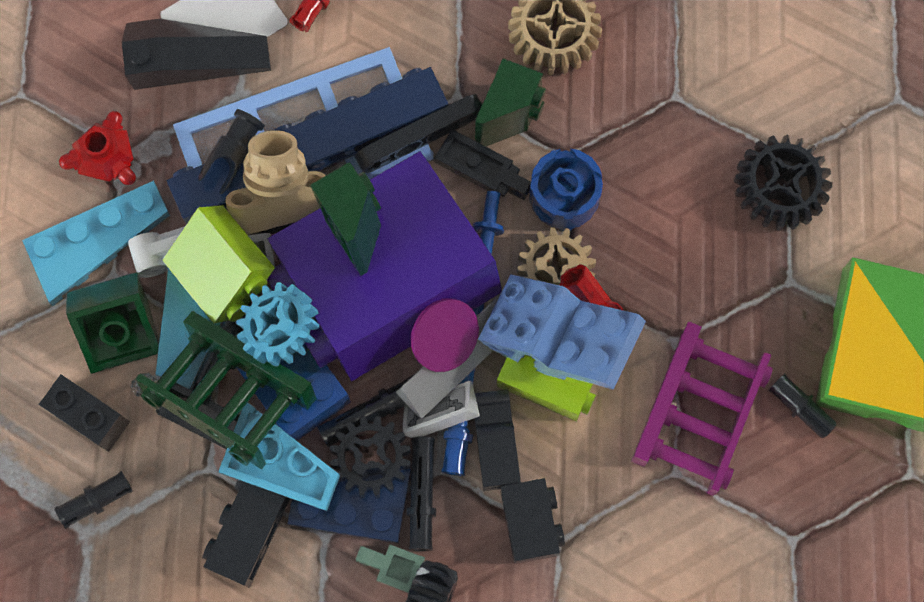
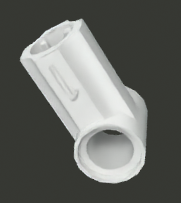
M184 227L162 234L157 232L143 233L134 236L128 241L134 266L140 278L157 276L168 270L162 259Z

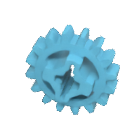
M277 282L274 291L267 285L262 286V296L258 297L253 293L250 295L253 302L250 307L241 306L240 309L246 313V316L236 320V324L244 329V331L237 335V338L245 344L243 350L262 364L268 361L273 366H279L281 358L291 364L293 363V353L298 352L304 356L306 351L303 344L305 342H315V339L309 333L310 330L319 328V324L311 319L318 314V310L310 304L312 299L295 285L291 284L287 288L281 282Z

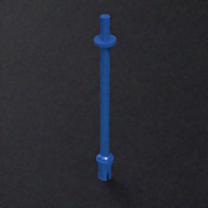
M496 191L486 192L483 220L473 223L474 230L480 234L481 240L491 255L494 236L504 233L503 226L496 223L500 193ZM485 303L473 309L476 316L484 309ZM475 369L459 384L471 381L473 384ZM468 421L448 428V431H444L443 439L446 440V448L441 473L465 476L468 444H472L473 435L470 434L467 428Z

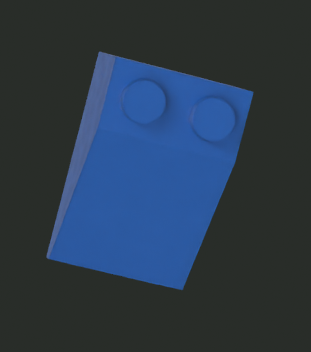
M305 343L303 344L306 351L304 356L298 352L293 353V363L291 364L282 358L280 360L281 365L311 382L317 398L308 410L297 403L294 406L289 405L276 422L278 427L296 441L351 403L349 395L329 367L326 365L319 368ZM236 367L246 380L248 378L246 372ZM267 385L264 388L259 387L255 392V395L266 410L277 397L276 391Z

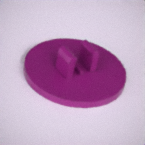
M453 298L441 299L427 306L416 319L411 333V348L416 360L425 368L435 372H447L462 365L470 357L477 344L479 324L476 314L466 303Z

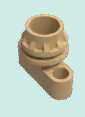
M266 131L255 135L248 143V154L243 161V180L246 188L232 191L226 196L227 211L247 235L297 222L318 210L319 206L310 185L326 176L321 172L308 171L304 154L298 149L297 140L293 135L284 131Z

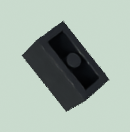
M545 478L501 486L500 493L514 564L559 556V547L565 546V539L561 523L554 524L552 509H558L554 487H547Z

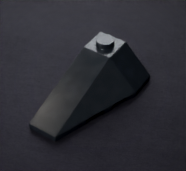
M161 18L126 23L122 38L125 76L134 90L271 71L268 39L264 35Z

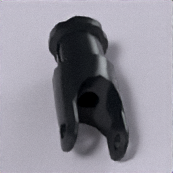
M240 109L235 111L236 119L226 136L221 135L198 177L200 182L207 174L213 162L218 158H223L228 162L229 174L219 194H223L228 189L241 168L245 156L248 154L249 141L256 135L257 131H262L265 127L259 119Z

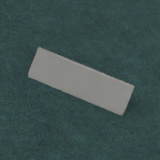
M500 295L476 316L479 324V336ZM477 340L472 354L459 367L447 372H435L423 366L396 393L422 419L493 350L480 340Z

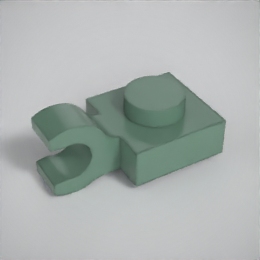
M390 544L386 555L360 546L356 562L380 570L376 581L408 593L417 570L424 562L425 557Z

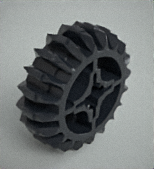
M788 134L783 136L781 143L778 142L774 135L769 137L767 145L760 140L756 142L754 150H746L744 154L745 160L739 161L737 165V170L740 173L735 175L734 183L740 185V187L736 189L735 195L736 197L745 198L740 205L741 209L752 207L751 220L757 219L759 215L764 217L763 227H768L771 221H775L778 231L784 228L786 222L792 230L797 229L799 221L807 225L812 221V215L819 216L823 211L821 205H826L830 199L826 192L831 190L833 182L826 180V178L830 176L831 169L820 167L825 162V156L815 158L813 156L816 150L815 145L810 146L807 150L802 147L803 138L798 139L795 144L790 143ZM782 160L791 162L795 165L789 166L785 164ZM762 165L766 170L764 175L768 182L759 190L756 183V169ZM805 176L810 187L809 197L806 201L801 197L802 190L799 187L800 181ZM778 178H781V181L784 179L787 182L791 180L788 187H785V184L781 186L779 183L775 185ZM772 199L779 200V201H781L785 206L777 205V204H775V203H773V202H771V201H769V200H772Z

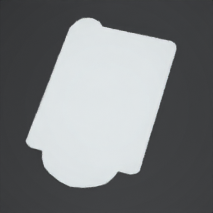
M180 0L161 11L162 19L267 37L282 29L288 23L287 18L274 0Z

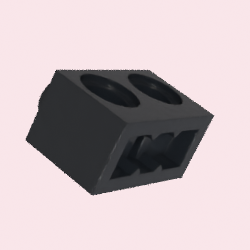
M60 374L38 404L108 452L130 423L121 414L62 374Z

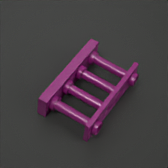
M688 321L677 344L631 462L642 467L646 466L649 459L656 461L659 458L710 479L711 482L707 494L714 496L719 492L720 488L726 490L730 483L734 469L728 466L759 386L762 388L766 387L773 368L767 366L771 355L764 352L755 365L703 344L704 340L698 338L702 327ZM699 357L750 378L744 397H738L690 377L691 373L685 371L689 358L696 360ZM685 390L738 412L731 431L728 432L678 411V406L671 404L676 391L683 393ZM673 424L724 445L717 466L663 444L664 440L658 438L662 426L670 427Z

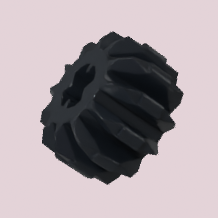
M426 560L417 570L406 602H451L457 586V572L448 568L445 564Z

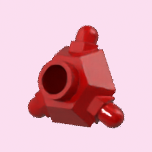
M112 111L107 115L106 119L101 121V124L95 123L72 144L73 149H70L69 153L60 157V167L65 170L74 168V170H78L80 175L108 182L112 179H119L124 185L134 184L136 174L130 169L132 166L131 162L134 159L127 130H124L123 126H121L123 121L122 115L117 111Z

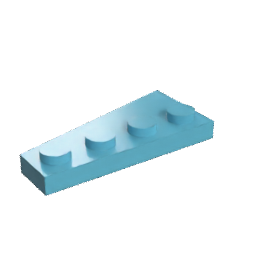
M152 181L22 241L48 302L54 306L63 299L62 295L75 285L78 287L89 278L88 275L102 264H108L118 256L117 253L128 245V241L139 234L148 233L169 217L170 214L155 182Z

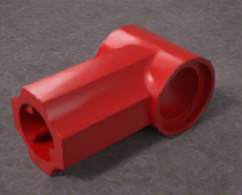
M579 264L574 268H568L560 277L561 282L559 285L566 287L579 300L623 310L622 306L609 298L586 266Z

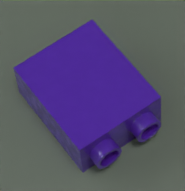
M421 151L370 179L375 189L373 194L381 206V209L377 211L381 228L368 271L364 275L360 276L325 222L320 208L267 238L280 263L275 266V269L267 278L272 290H275L277 282H281L287 288L292 284L312 299L310 304L318 310V314L312 318L319 324V328L310 330L309 333L315 339V342H305L319 368L338 359L351 382L411 347V333L414 323L420 313L433 302L445 298H453L466 303L473 310L502 292L496 260Z

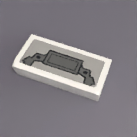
M467 381L457 385L422 419L407 404L404 405V434L410 438L423 437L479 417L480 414L472 382Z

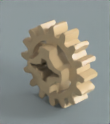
M551 227L550 234L547 237L541 231L536 233V243L527 239L525 248L528 252H520L518 258L519 261L525 264L518 266L517 273L518 275L527 276L525 278L533 280L543 279L547 283L559 285L561 282L560 277L568 268H574L582 264L588 269H592L596 265V259L587 258L592 251L591 245L580 246L583 236L578 235L571 239L569 238L570 229L566 228L562 235H557L555 227ZM547 247V253L543 257L536 258V261H533L535 256L541 250ZM562 247H565V248L571 250L574 254H573V255L569 254V253H568L566 250H564ZM554 255L559 267H562L559 280L554 267H551Z

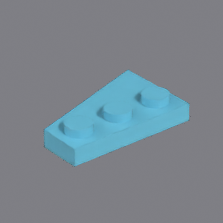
M169 268L167 271L155 376L158 377L164 374L190 342L188 340L190 335L183 323L188 315L194 311L212 322ZM207 351L200 352L176 383L190 389Z
M247 402L240 413L234 433L245 438L263 414ZM276 424L257 446L266 462L263 469L258 468L251 462L248 466L241 464L230 455V449L227 448L218 471L219 473L325 511L328 510L340 475Z

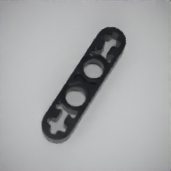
M477 94L466 96L359 150L354 157L362 172H373L449 134L450 131L457 130L475 121L482 103Z

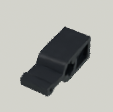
M509 390L475 393L480 414L479 417L475 418L483 491L499 490L501 486L521 483Z

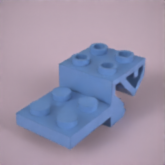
M510 274L478 340L491 350L516 362H519L525 354L535 359L534 367L544 375L562 380L570 377L614 390L646 320L636 313L581 301L564 286Z

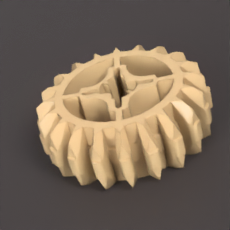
M518 0L519 6H514L511 10L513 18L508 21V29L512 31L509 33V42L516 44L514 46V53L516 55L524 54L522 61L524 65L535 62L534 70L540 71L543 66L548 67V74L551 76L554 74L555 68L560 67L561 72L565 75L568 73L569 64L578 70L581 67V59L588 62L592 57L591 51L598 49L599 41L597 38L601 37L602 28L598 26L601 22L600 14L594 13L596 10L595 2L586 3V0ZM551 9L544 15H536L543 10ZM563 10L569 12L575 18L568 17ZM556 18L559 30L556 32V39H553L551 27ZM530 35H533L534 39L545 42L547 48L535 42ZM574 39H579L573 45L559 49L563 43L574 42Z

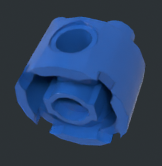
M561 149L549 152L540 158L532 172L529 194L532 210L542 222L551 227L558 228L560 231H564L566 228L571 231L573 228L580 227L589 221L598 209L603 187L600 167L592 157L580 150L570 149V151H561Z

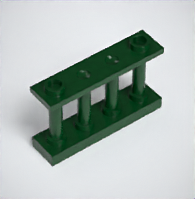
M192 311L183 321L190 335L188 337L190 342L159 380L155 383L141 373L137 376L136 381L143 391L141 397L153 408L159 409L161 406L229 448L230 455L241 464L248 466L251 462L258 468L263 469L266 462L257 446L289 405L294 406L297 403L306 410L311 407L317 399L311 382L280 363L279 366H273L268 361L265 364L260 363L243 350L245 344L237 337ZM210 350L217 354L219 360L185 401L169 392L201 351L206 352ZM238 367L246 372L248 378L215 419L198 410L230 369L235 370ZM267 385L276 391V399L245 438L228 429V426L259 387L264 388Z

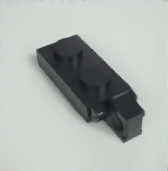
M455 130L450 131L434 157L436 164L487 191L499 192L502 197H505L508 192L525 200L530 192L531 181L518 175L520 168L513 165V160Z

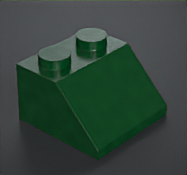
M504 58L502 59L475 121L476 142L487 147L527 131L532 120H539L545 104L543 99L546 93V88L542 87L543 73Z
M349 162L312 183L310 187L325 222L360 276L368 271L381 228L377 211L381 209V206L373 194L375 189L366 173L363 171L358 174Z
M137 272L67 293L66 315L91 374L158 354V335L150 305Z

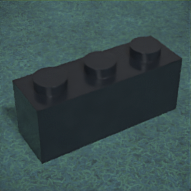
M237 480L235 490L239 492L233 504L228 503L225 506L219 519V524L223 526L217 539L211 538L208 542L202 558L206 560L204 568L250 588L291 498Z

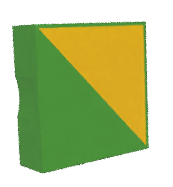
M854 257L844 266L833 313L832 340L824 357L815 401L819 407L864 418L886 419L903 425L908 429L924 432V274Z

